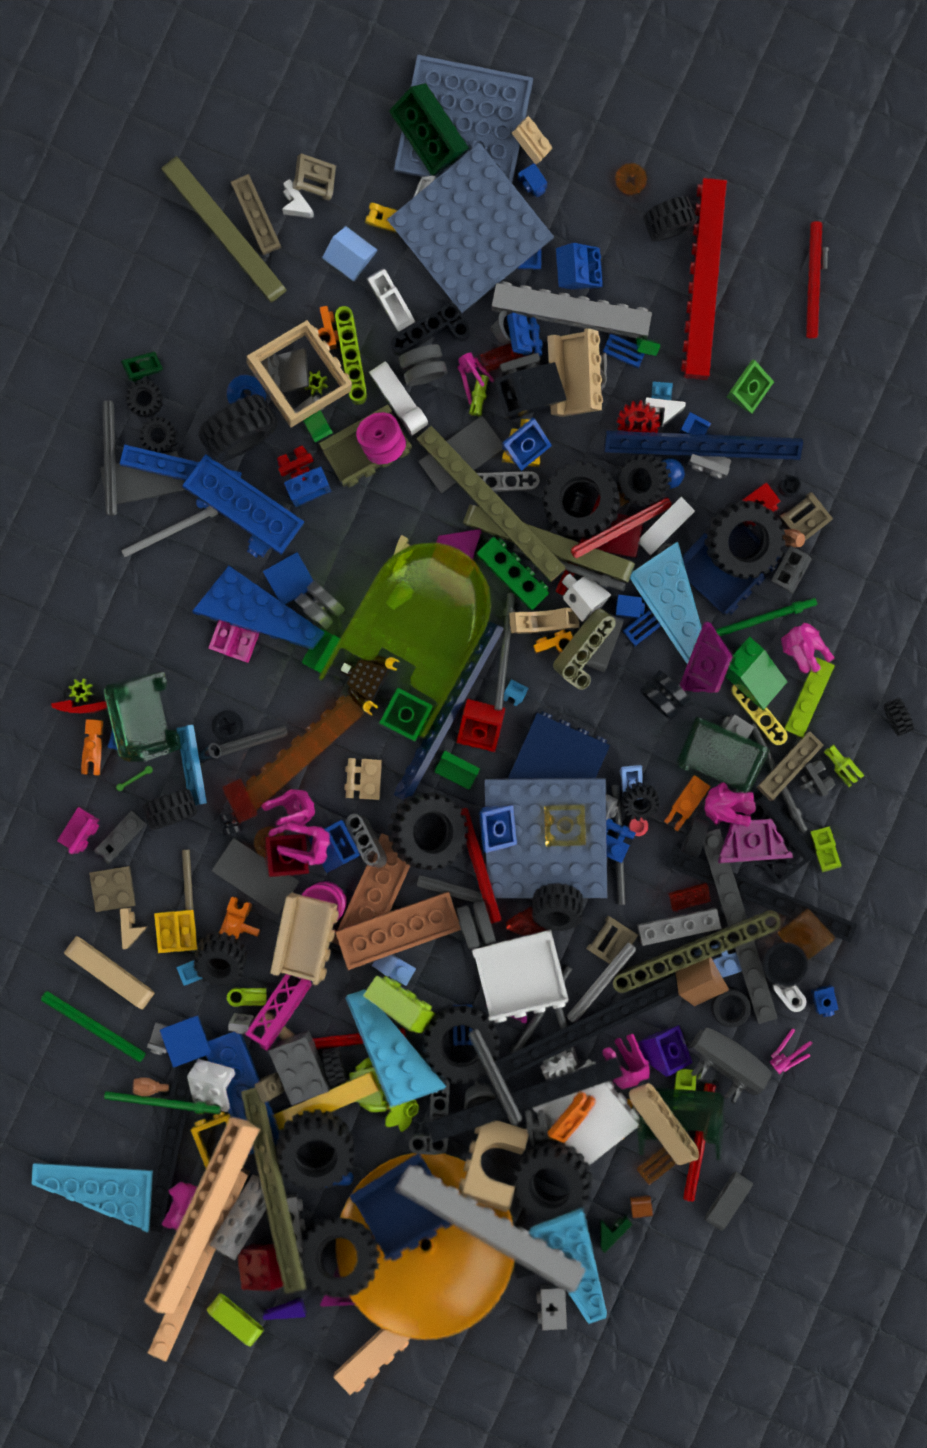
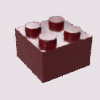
M253 1243L241 1249L238 1254L242 1290L273 1291L284 1286L275 1244Z

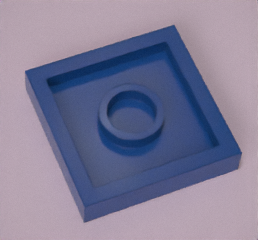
M298 552L263 571L277 598L285 605L294 601L301 593H308L307 586L313 581Z
M198 1015L160 1029L173 1068L212 1053Z

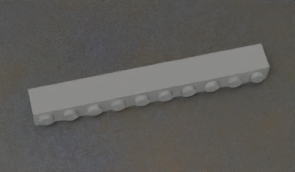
M414 1165L413 1167L409 1166L406 1168L395 1188L396 1191L567 1292L576 1291L586 1270L581 1267L582 1264L573 1258L567 1259L562 1251L556 1248L550 1249L542 1239H534L528 1236L529 1232L520 1227L517 1229L511 1226L512 1222L508 1219L496 1217L491 1209L479 1207L474 1199L467 1196L466 1198L462 1197L457 1189L451 1186L445 1187L441 1184L442 1181L434 1176L428 1177L423 1174L424 1170Z

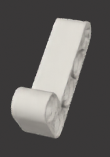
M386 361L369 372L411 436L428 425L427 418L421 409L415 405Z

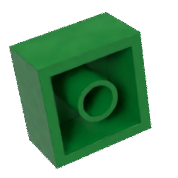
M397 688L380 724L416 742L433 709V705Z

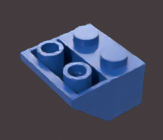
M571 243L556 248L558 284L560 288L574 290L603 287L600 248L578 243Z
M343 819L324 829L329 833L330 842L326 848L327 857L325 862L322 863L326 873L360 856ZM313 836L308 838L311 845L313 841Z

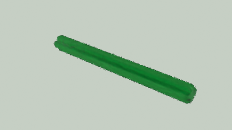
M46 991L41 997L42 1002L138 1062L144 1059L146 1055L144 1051L55 995Z

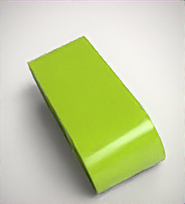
M219 1293L207 1308V1312L247 1346L251 1347L264 1331L263 1327L222 1293Z

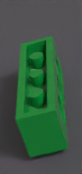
M493 537L477 552V556L533 611L549 595L547 591L549 589L542 580L538 582L533 577L535 573L528 566L524 568L519 563L521 559L514 552L510 554L506 550L507 545L501 538L496 539ZM503 554L506 557V561L499 564L495 561V556ZM511 568L519 570L520 575L517 578H512L509 575L508 571ZM525 582L533 584L534 589L531 592L523 590L522 585Z

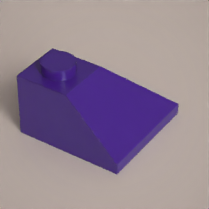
M679 1025L649 1035L638 1041L644 1059L648 1060V1064L666 1077L693 1063Z

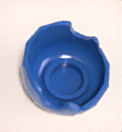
M674 458L662 460L661 462H666L667 464L665 468L670 469L671 472L668 474V477H672V482H668L670 489L678 487L685 476L683 464Z

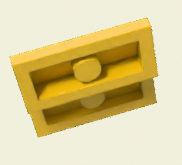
M194 910L154 913L158 953L197 950Z

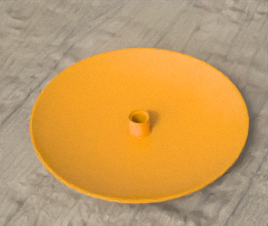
M416 1153L402 1155L379 1165L360 1181L351 1194L415 1156ZM421 1154L433 1176L440 1179L442 1185L447 1188L451 1186L458 1190L461 1178L465 1179L467 1174L464 1171L465 1161L447 1154ZM349 1196L340 1218L354 1220L363 1224L366 1229H369L357 1205L352 1202ZM476 1203V1205H478L481 1208L487 1207L494 1211V1215L496 1217H503L512 1222L511 1226H513V1221L509 1209L507 1210V1212L493 1207ZM455 1225L445 1230L442 1227L436 1231L437 1235L430 1239L431 1247L429 1250L425 1251L422 1248V1242L426 1239L424 1238L419 1242L420 1246L412 1251H409V1249L403 1251V1256L394 1262L392 1260H385V1255L380 1246L377 1245V1251H380L377 1263L380 1264L379 1269L375 1270L374 1274L376 1276L374 1280L368 1283L369 1286L365 1290L359 1291V1294L350 1296V1298L367 1318L391 1333L413 1339L442 1338L467 1329L482 1319L493 1308L507 1286L514 1260ZM336 1238V1260L340 1277L349 1275L357 1263L355 1246L344 1238Z

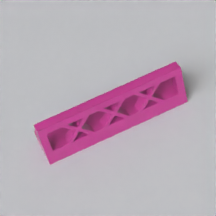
M285 974L245 1035L259 1043L261 1048L268 1051L312 986L310 980L297 977L300 979L298 985L288 988L287 981L291 975ZM287 992V1001L277 1004L276 997L278 994ZM276 1009L277 1016L275 1019L266 1021V1012ZM264 1025L266 1032L261 1039L252 1034L256 1027Z

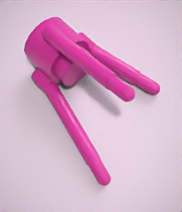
M470 352L458 359L460 366L457 368L461 373L466 395L471 405L472 396L465 371L466 373L473 372L482 387L484 382L476 370L477 367L484 375L489 377L490 382L493 383L494 379L480 364L477 357L474 358Z
M795 1029L790 1030L777 1050L771 1055L773 1059L770 1061V1064L779 1074L783 1071L786 1072L791 1067L810 1057V1054H806L790 1062L812 1044L811 1041L788 1057L783 1053L779 1055L795 1032Z

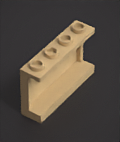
M588 328L581 333L565 336H548L549 363H556L567 398L566 401L551 406V415L565 417L602 410L600 337L598 331Z
M290 893L286 896L270 974L279 975L284 973L311 980L314 985H318L321 980L325 979L327 971L324 968L325 961L329 960L331 950L328 949L329 942L333 941L335 931L332 930L333 923L337 922L339 911H336L337 904L295 893Z

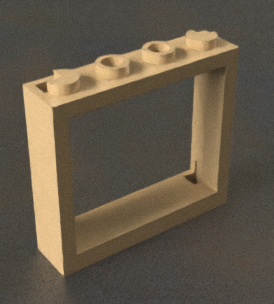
M308 320L247 356V365L290 428L349 393L352 386L349 375L341 370L339 360L330 354L328 344L325 341H321L317 328H314L313 325L311 326ZM306 336L340 387L298 413H295L261 364V361L301 337Z

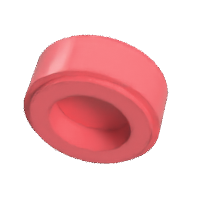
M635 817L629 821L628 827L629 830L636 832L635 836H642L648 831V822L646 820L643 821V818H640V821H636Z

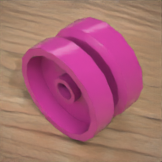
M384 412L374 413L361 421L357 428L356 437L365 456L372 463L379 465L388 464L400 457L405 450L406 439L396 418L391 414Z
M321 881L307 888L302 894L303 896L337 904L336 911H339L337 921L345 912L347 906L346 896L337 884Z

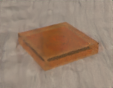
M806 909L778 931V935L784 942H790L799 946L804 951L808 960L835 939L832 933L809 909Z

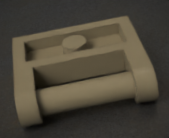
M299 154L297 156L295 179L292 185L293 189L298 191L302 189L320 195L323 199L329 201L333 195L336 165ZM307 178L325 184V189L303 182V180Z
M809 492L804 500L787 513L784 512L779 516L788 529L799 530L804 534L805 541L833 520L812 492ZM812 504L814 509L794 524L791 519Z
M607 916L602 929L592 944H589L586 949L610 964L627 943H634L638 934L612 917ZM612 926L616 927L617 931L603 952L600 951L598 948Z

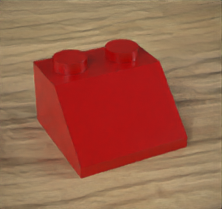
M467 699L457 743L495 752L506 708L502 707V711L494 710L495 705Z

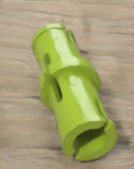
M480 375L484 382L483 387L476 379L474 391L471 393L473 398L469 411L470 415H482L483 403L487 398L486 389L489 377L486 375Z

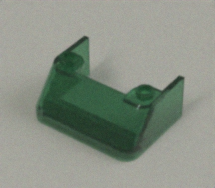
M655 1088L684 1130L703 1131L705 1142L715 1144L716 1160H720L724 1131V1097L718 1092ZM640 1115L637 1136L639 1155H644L646 1140H657L658 1138Z

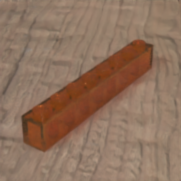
M344 695L335 702L337 705L331 711L328 708L320 715L322 719L317 724L313 722L305 729L306 734L302 737L298 735L290 742L292 746L287 751L282 749L275 756L277 760L272 764L270 762L265 764L260 769L262 773L258 777L253 775L246 782L247 786L243 790L239 788L231 795L233 799L230 803L245 820L251 817L266 801L270 800L365 714L349 695L346 698Z

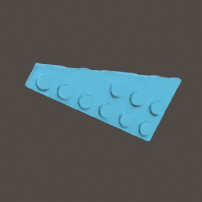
M676 542L634 570L630 579L688 664L702 627L678 542Z
M366 990L346 996V1001L390 1107L445 1089L444 1083L431 1070L429 1065L384 1011L363 996Z
M45 1163L33 1164L32 1185L64 1196L68 1200L76 1201L92 1210L117 1218L126 1224L134 1225L145 1232H149L153 1170Z
M583 1208L530 1227L529 1234L532 1238L542 1239L550 1249L556 1248L562 1251L567 1259L573 1258L582 1264L581 1267L586 1269L576 1291L569 1293L588 1324L605 1319L607 1311Z

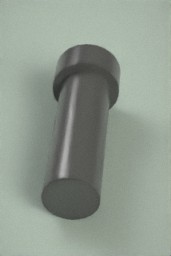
M821 247V269L827 270L829 247Z

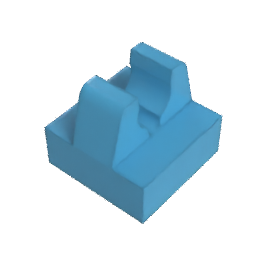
M653 381L651 398L671 400L673 383Z
M511 679L504 692V701L512 697L515 699L514 706H517L520 702L522 703L529 688Z
M194 960L176 967L184 986L202 979V977H198L197 971L194 970Z

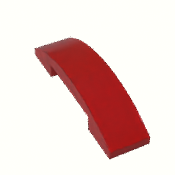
M129 688L110 692L111 700L75 707L73 700L51 703V706L54 709L68 713H97L124 702L133 694V689Z

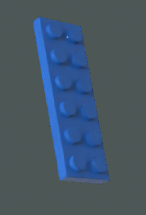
M205 454L182 485L188 492L280 555L283 554L304 524L303 520L220 463L212 460L207 454Z
M233 1031L208 1041L212 1053L206 1056L209 1062L234 1069L235 1075L226 1088L230 1106L228 1113L230 1117L247 1120L241 1091L255 1088V1084L260 1079L243 1035ZM267 1101L265 1105L274 1145H277L280 1130L270 1104ZM252 1145V1147H251V1149H250L248 1155L254 1153L253 1145Z

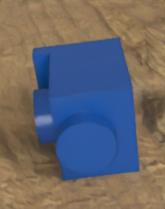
M535 163L518 173L517 179L519 182L524 181L522 185L527 193L531 192L533 197L535 196L536 198L545 193L547 181Z
M253 535L248 540L250 544L247 552L256 558L258 555L263 558L270 547Z
M828 985L811 990L817 1014L828 1017L834 1015V1011L839 1010L833 986ZM825 999H829L830 1004L828 1006H824L823 1001Z

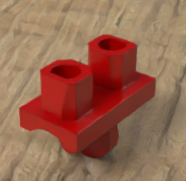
M303 446L293 450L297 459L290 462L287 454L277 458L280 467L278 470L282 477L290 474L293 479L310 471L306 465L314 462V460Z

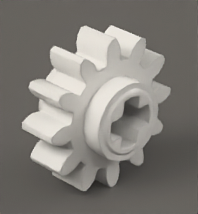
M565 1050L543 1061L544 1064L540 1067L545 1078L552 1079L574 1071V1066L577 1063L572 1052L567 1053Z

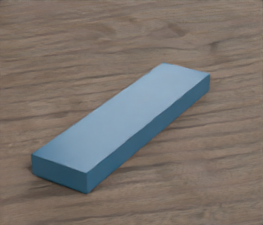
M194 725L177 728L186 787L190 790L195 805L205 804L207 801Z

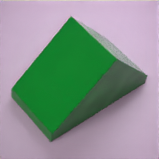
M321 410L303 420L315 442L332 434Z

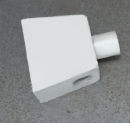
M568 574L562 581L569 589L563 596V599L582 622L595 610L602 608L611 596L599 584L586 577L577 581L571 574Z

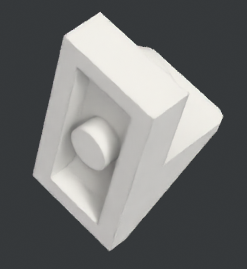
M289 179L284 182L285 190L283 193L289 201H293L282 208L283 214L312 218L314 216L313 210L300 192L293 189L292 181Z
M646 398L644 406L649 402L650 409L656 408L654 414L663 412V427L683 411L686 402Z

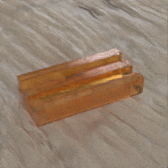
M662 1147L636 1168L649 1185L677 1164L672 1160L651 1178L647 1177L671 1157L668 1153L647 1171L643 1172L646 1167L667 1151L665 1147Z

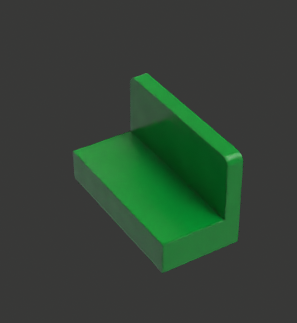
M323 629L321 630L324 631L325 635L313 650L308 649L302 660L303 664L321 674L341 642L339 637Z
M444 751L435 769V773L466 789H470L480 768Z

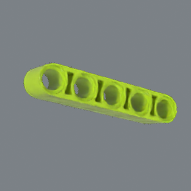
M342 306L336 310L335 318L344 370L348 375L352 371L360 373L357 379L349 377L352 382L349 397L353 404L361 405L367 400V391L352 310L347 306ZM347 313L350 317L347 321H341L339 319L340 315ZM347 332L353 334V338L349 341L343 339V335ZM348 352H355L357 354L353 360L347 359L346 355ZM357 390L363 392V396L359 399L353 397V393Z

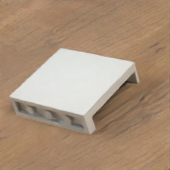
M551 930L472 950L490 1015L489 1021L495 1020V1023L507 1020L506 1017L514 1015V1018L526 1016L528 1011L533 1010L534 1013L546 1011L545 1007L553 1006L556 1009L564 1007L565 1002H568L569 999Z
M588 1059L581 1068L592 1065L596 1062L592 1063L591 1060ZM612 1081L581 1091L586 1096H593L595 1104L587 1117L565 1142L566 1147L570 1148L572 1146L576 1148L575 1152L577 1154L581 1153L585 1157L584 1163L588 1162L589 1165L635 1130L641 1122L638 1111L635 1108H630L626 1097L613 1088L614 1084ZM577 1093L545 1103L533 1109L537 1114L539 1110H544L548 1127L551 1128L569 1105L573 1103V1098Z

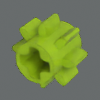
M310 371L309 387H306L305 390L311 389V395L313 396L315 392H319L322 395L323 388L328 389V385L323 383L327 380V377H321L320 371L317 374H313ZM313 380L319 382L318 387L313 385Z
M84 678L81 683L74 679L75 684L68 686V688L72 689L69 697L75 696L77 703L80 702L81 698L88 702L87 697L94 695L90 692V688L93 685H86L87 681ZM82 688L85 690V693L80 694L77 689Z

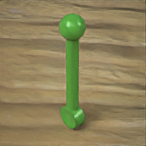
M147 766L144 771L123 784H117V791H122L125 786L143 775L151 774L153 768Z

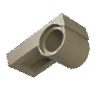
M278 1072L261 1078L255 1084L262 1103L273 1099L285 1091Z

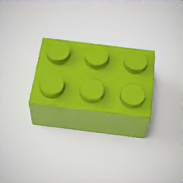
M376 976L363 996L409 1030L423 1034L436 1014L431 1011L432 1006L423 1000L417 999V995L410 990L400 987L401 984L395 979H390L387 976H384V978Z

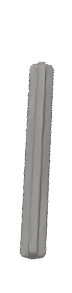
M627 943L569 1012L567 1018L571 1022L576 1023L633 955L636 948L631 943Z

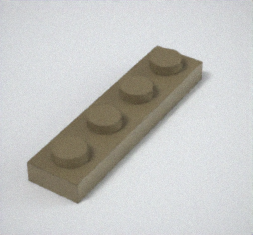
M249 174L232 181L231 184L263 255L281 248Z
M810 731L807 732L761 781L757 788L770 801L774 800L824 745Z

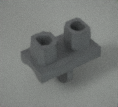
M818 760L807 763L803 767L808 778L806 775L800 777L804 783L800 786V789L804 790L807 788L809 793L812 794L815 792L814 786L820 797L829 794L828 791L835 786V783L830 776L823 780L818 776V773L826 769L822 761Z

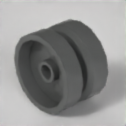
M439 345L419 347L404 353L398 358L401 369L408 370L404 374L407 386L429 383L448 373L445 362L438 361L442 357Z
M313 580L307 586V591L314 598L311 600L306 594L301 593L294 601L303 608L302 611L315 623L318 622L327 630L333 624V619L326 612L329 611L334 616L339 617L345 611V608Z
M484 900L473 904L475 916L471 915L467 905L457 908L460 919L459 925L463 938H466L469 950L479 948L478 934L482 935L486 945L496 942Z

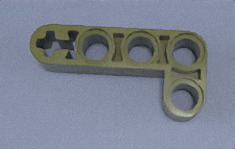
M603 609L595 610L553 664L554 670L577 689L583 690L589 686L591 677L582 668L614 629L615 619Z

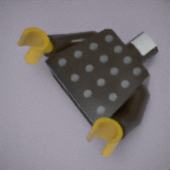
M377 655L366 656L363 660L359 659L356 666L346 661L344 662L340 672L350 677L347 682L349 686L348 692L353 701L369 715H372L370 712L371 707L378 708L374 702L390 669L393 671L397 670L393 667V663L395 661L399 662L398 659Z

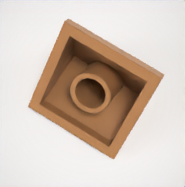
M711 957L675 972L679 995L694 1006L729 990Z

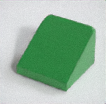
M637 337V352L653 356L657 355L660 348L658 342Z

